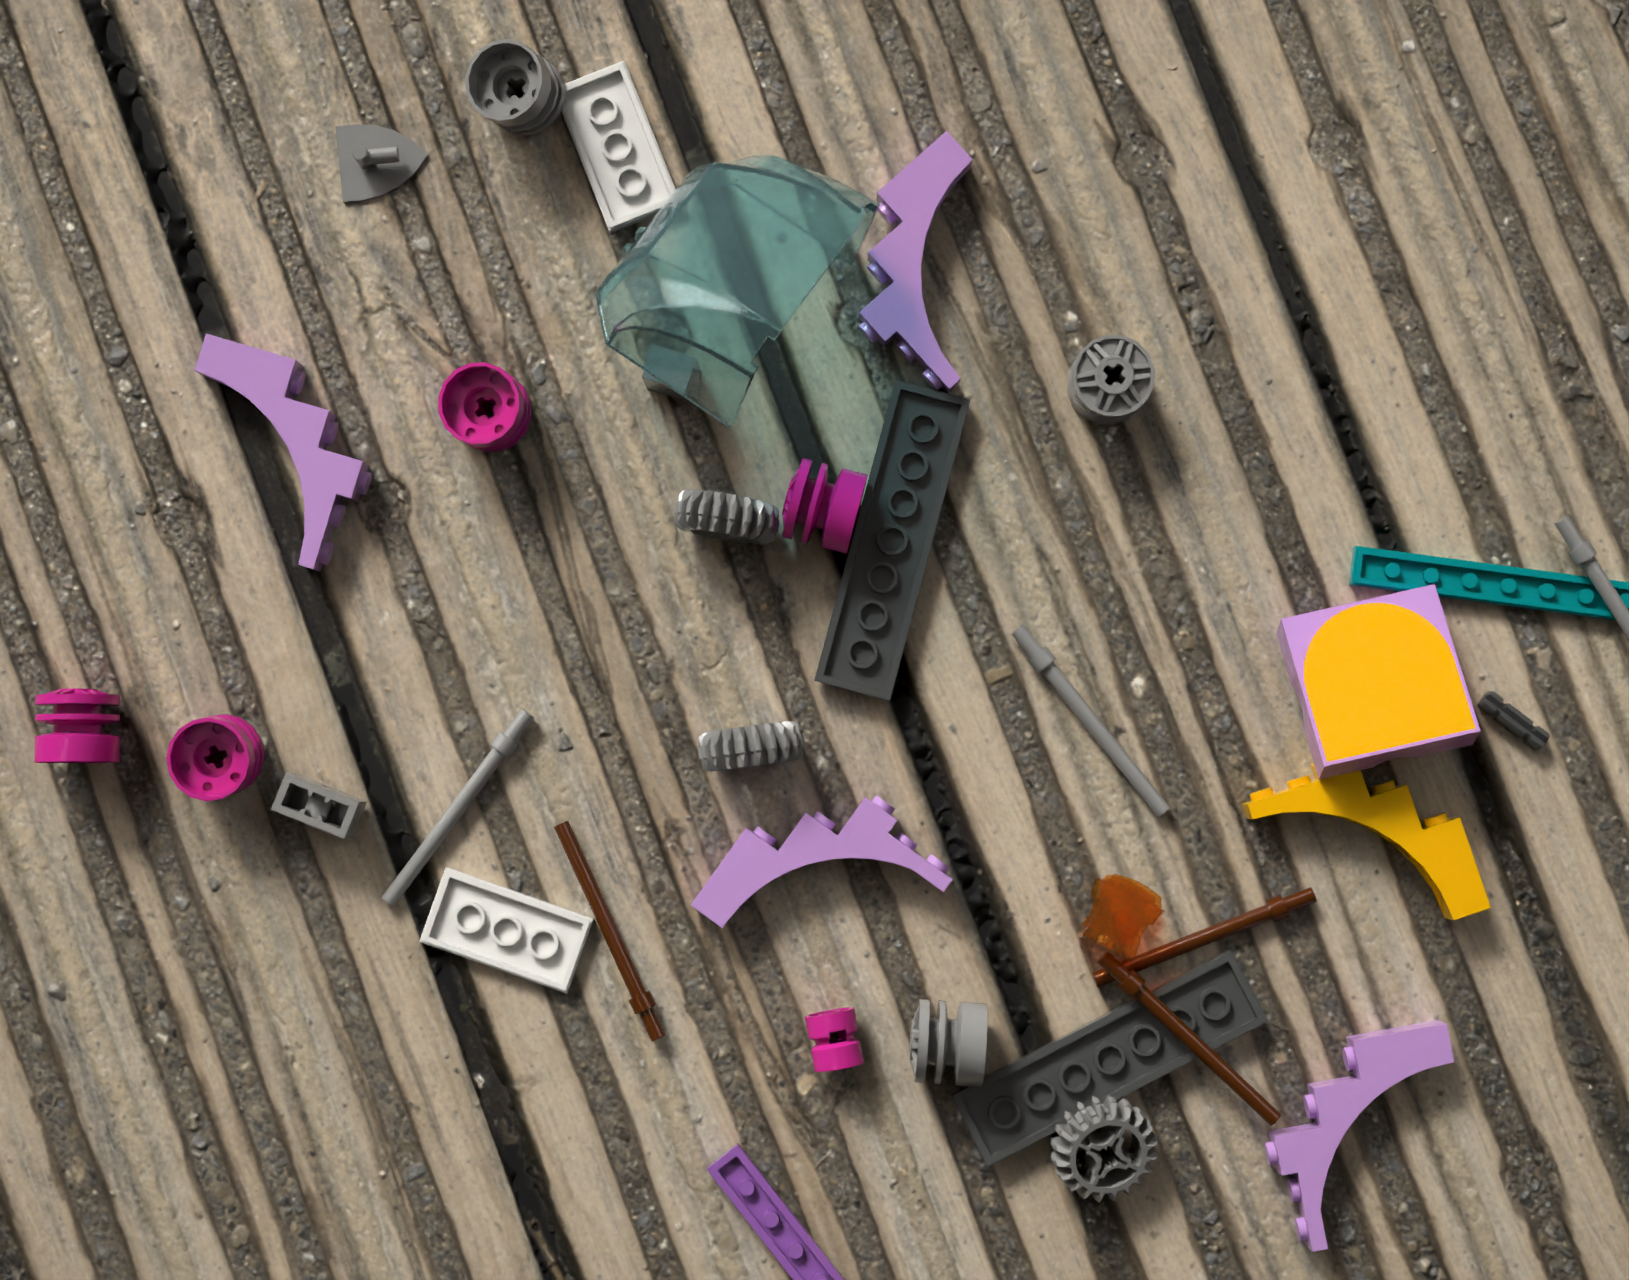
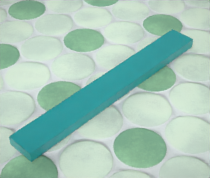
M1361 546L1353 547L1349 579L1350 586L1401 592L1435 584L1440 598L1616 621L1593 583L1586 576ZM1610 580L1629 610V582Z

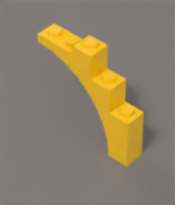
M1311 764L1315 780L1311 781L1309 775L1301 776L1287 781L1288 789L1274 793L1272 787L1250 793L1251 801L1242 804L1246 819H1257L1288 812H1313L1336 816L1369 829L1391 843L1416 867L1431 888L1446 919L1456 920L1491 908L1461 818H1448L1446 812L1424 818L1425 826H1421L1408 785L1395 786L1394 780H1389L1371 786L1373 793L1369 794L1361 770L1319 780L1315 765Z

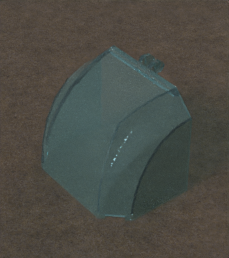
M752 155L729 163L713 162L696 167L684 177L681 184L648 226L639 227L635 232V242L633 244L627 243L624 246L621 254L622 259L610 271L596 291L595 297L605 344L731 429L736 421L754 374L759 367L753 363V360L767 337L776 340L782 329L836 257H839L849 265L854 263L880 204L838 180L774 155Z

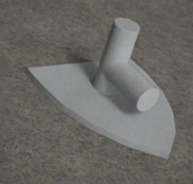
M359 124L335 127L343 203L374 199L392 192L415 175L429 156L411 139L392 129L377 125Z

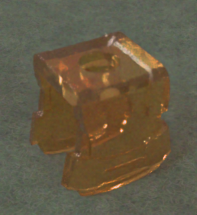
M1112 874L1106 875L1103 879L1095 878L1090 899H1094L1090 914L1083 920L1077 936L1084 940H1090L1116 953L1123 960L1132 961L1139 948L1141 936L1149 924L1153 926L1164 912L1161 909L1162 898L1147 886L1128 877Z

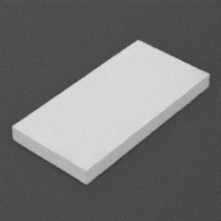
M625 61L565 83V100L561 112L609 232L613 233L681 206V201Z
M445 867L419 942L567 994L594 918Z

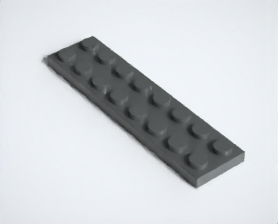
M895 380L814 681L890 701L970 399Z
M1231 950L1151 990L1158 999L1213 1050L1268 1022ZM1133 999L984 1077L982 1087L965 1086L952 1093L951 1096L987 1166H990L1056 1132V1124H1067L1064 1117L1065 1111L1073 1115L1078 1112V1102L1083 1103L1085 1107L1091 1106L1092 1096H1094L1103 1104L1108 1094L1117 1100L1198 1057L1138 1000Z

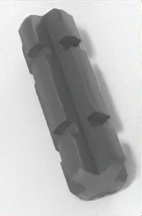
M1488 691L1482 696L1477 705L1478 708L1488 716H1495L1494 720L1518 739L1524 738L1523 743L1531 749L1540 750L1547 743L1550 737L1548 732L1540 726L1534 727L1531 719L1510 703L1504 704V699L1494 691Z

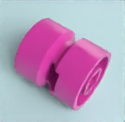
M854 1007L832 1009L805 1016L808 1038L815 1041L816 1044L811 1049L815 1072L840 1070L864 1063L861 1042L853 1036L858 1030ZM837 1031L840 1039L829 1041V1033Z

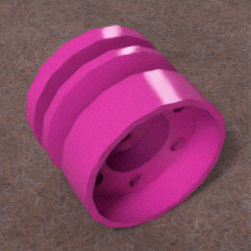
M486 362L468 363L454 370L444 381L438 396V413L444 427L456 439L484 452H499L516 445L527 433L532 419V402L526 389L500 367ZM487 403L494 405L492 410L495 415L491 418L484 415L487 412L484 407Z
M803 458L800 467L791 478L782 511V537L792 540L797 523L803 524L805 526L801 540L802 543L807 544L814 529L818 528L823 530L822 548L847 554L868 475L843 468L835 484L828 483V464L822 463L816 480L809 478L813 461Z
M76 688L57 689L46 694L35 695V705L53 706V714L35 715L36 722L53 725V733L35 736L34 763L119 762L120 737L102 733V725L120 721V715L102 714V707L119 706L120 695L107 694L98 691V689Z
M220 714L196 719L181 727L169 743L166 760L169 775L178 789L191 798L211 801L234 795L252 785L261 773L265 755L262 739L251 724L241 717ZM226 750L228 757L216 761L214 754Z

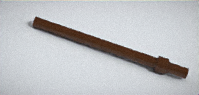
M569 821L555 826L554 829L632 999L628 1001L634 1014L639 1013L651 1042L666 1034L653 1008L656 1005L650 990L646 992Z
M1311 887L1284 898L1278 895L1266 900V905L1141 953L1120 963L1129 971L1135 970L1139 972L1271 919L1274 923L1289 917V912L1317 902L1316 896ZM1104 968L1092 973L1097 988L1116 981Z
M1106 951L1098 959L1097 963L1119 983L1117 987L1129 998L1133 996L1261 1118L1270 1126L1279 1120L1281 1114L1144 985L1145 980L1135 970L1129 971L1109 951Z

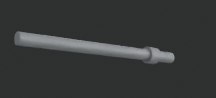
M1569 516L1560 519L1555 523V526L1571 549L1568 551L1576 566H1582L1629 640V610L1594 557L1597 552L1589 540L1584 541Z
M1024 624L1015 630L1012 636L1030 657L1028 662L1037 673L1041 671L1157 817L1169 810V805L1053 662L1056 658L1047 647L1042 648Z
M521 709L504 733L500 731L491 743L493 746L492 750L382 896V899L388 904L396 905L504 758L512 756L519 746L516 742L534 719L530 713Z

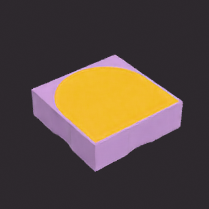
M1435 584L1281 619L1277 630V638L1291 685L1301 703L1304 731L1319 780L1372 768L1395 758L1421 757L1473 745L1481 732Z

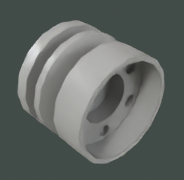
M511 39L493 41L481 48L469 63L465 84L466 94L473 108L506 131L521 136L538 134L551 126L560 115L565 100L564 81L555 66L524 43Z
M1105 335L1092 340L1079 352L1067 375V394L1072 407L1082 418L1099 425H1115L1128 420L1148 400L1154 387L1155 368L1151 357L1137 341L1124 335ZM1114 369L1119 373L1118 382H1114L1110 386L1105 382L1107 379L1106 373H1111Z
M919 999L917 1011L911 1022L909 1060L914 1072L915 1083L925 1082L926 1067L931 1065L933 1066L934 1084L941 1083L946 1066L953 1067L956 1085L982 1087L987 1050L988 1010L986 1003L960 1002L956 1019H948L946 1002L939 1000L936 1018H930V1001Z

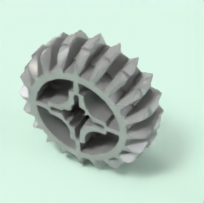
M688 489L679 492L678 501L675 502L674 524L680 530L705 537L744 544L768 545L774 542L775 535L778 533L780 522L778 519L779 509L775 505L749 497L710 490Z
M794 721L705 732L698 737L699 759H701L702 769L708 772L795 761L803 756V733L801 734L799 724Z
M1108 1094L1103 1104H1101L1097 1097L1092 1096L1091 1106L1085 1107L1083 1103L1078 1102V1112L1073 1115L1065 1111L1064 1117L1067 1124H1056L1055 1130L1059 1136L1051 1138V1146L1054 1150L1051 1153V1160L1056 1166L1055 1172L1059 1179L1064 1180L1069 1190L1072 1192L1076 1190L1084 1200L1091 1194L1093 1199L1100 1203L1105 1194L1113 1201H1116L1118 1191L1123 1190L1125 1194L1130 1195L1131 1188L1129 1186L1136 1183L1143 1186L1141 1174L1152 1173V1166L1149 1161L1158 1159L1157 1152L1154 1149V1146L1158 1143L1157 1137L1152 1132L1153 1125L1148 1118L1144 1117V1113L1139 1107H1132L1129 1101L1124 1098L1117 1103L1115 1098ZM1125 1129L1131 1131L1132 1135L1129 1150L1125 1149L1122 1145L1124 1141L1122 1135ZM1078 1147L1083 1148L1086 1153L1084 1156L1086 1162L1083 1168L1076 1165Z

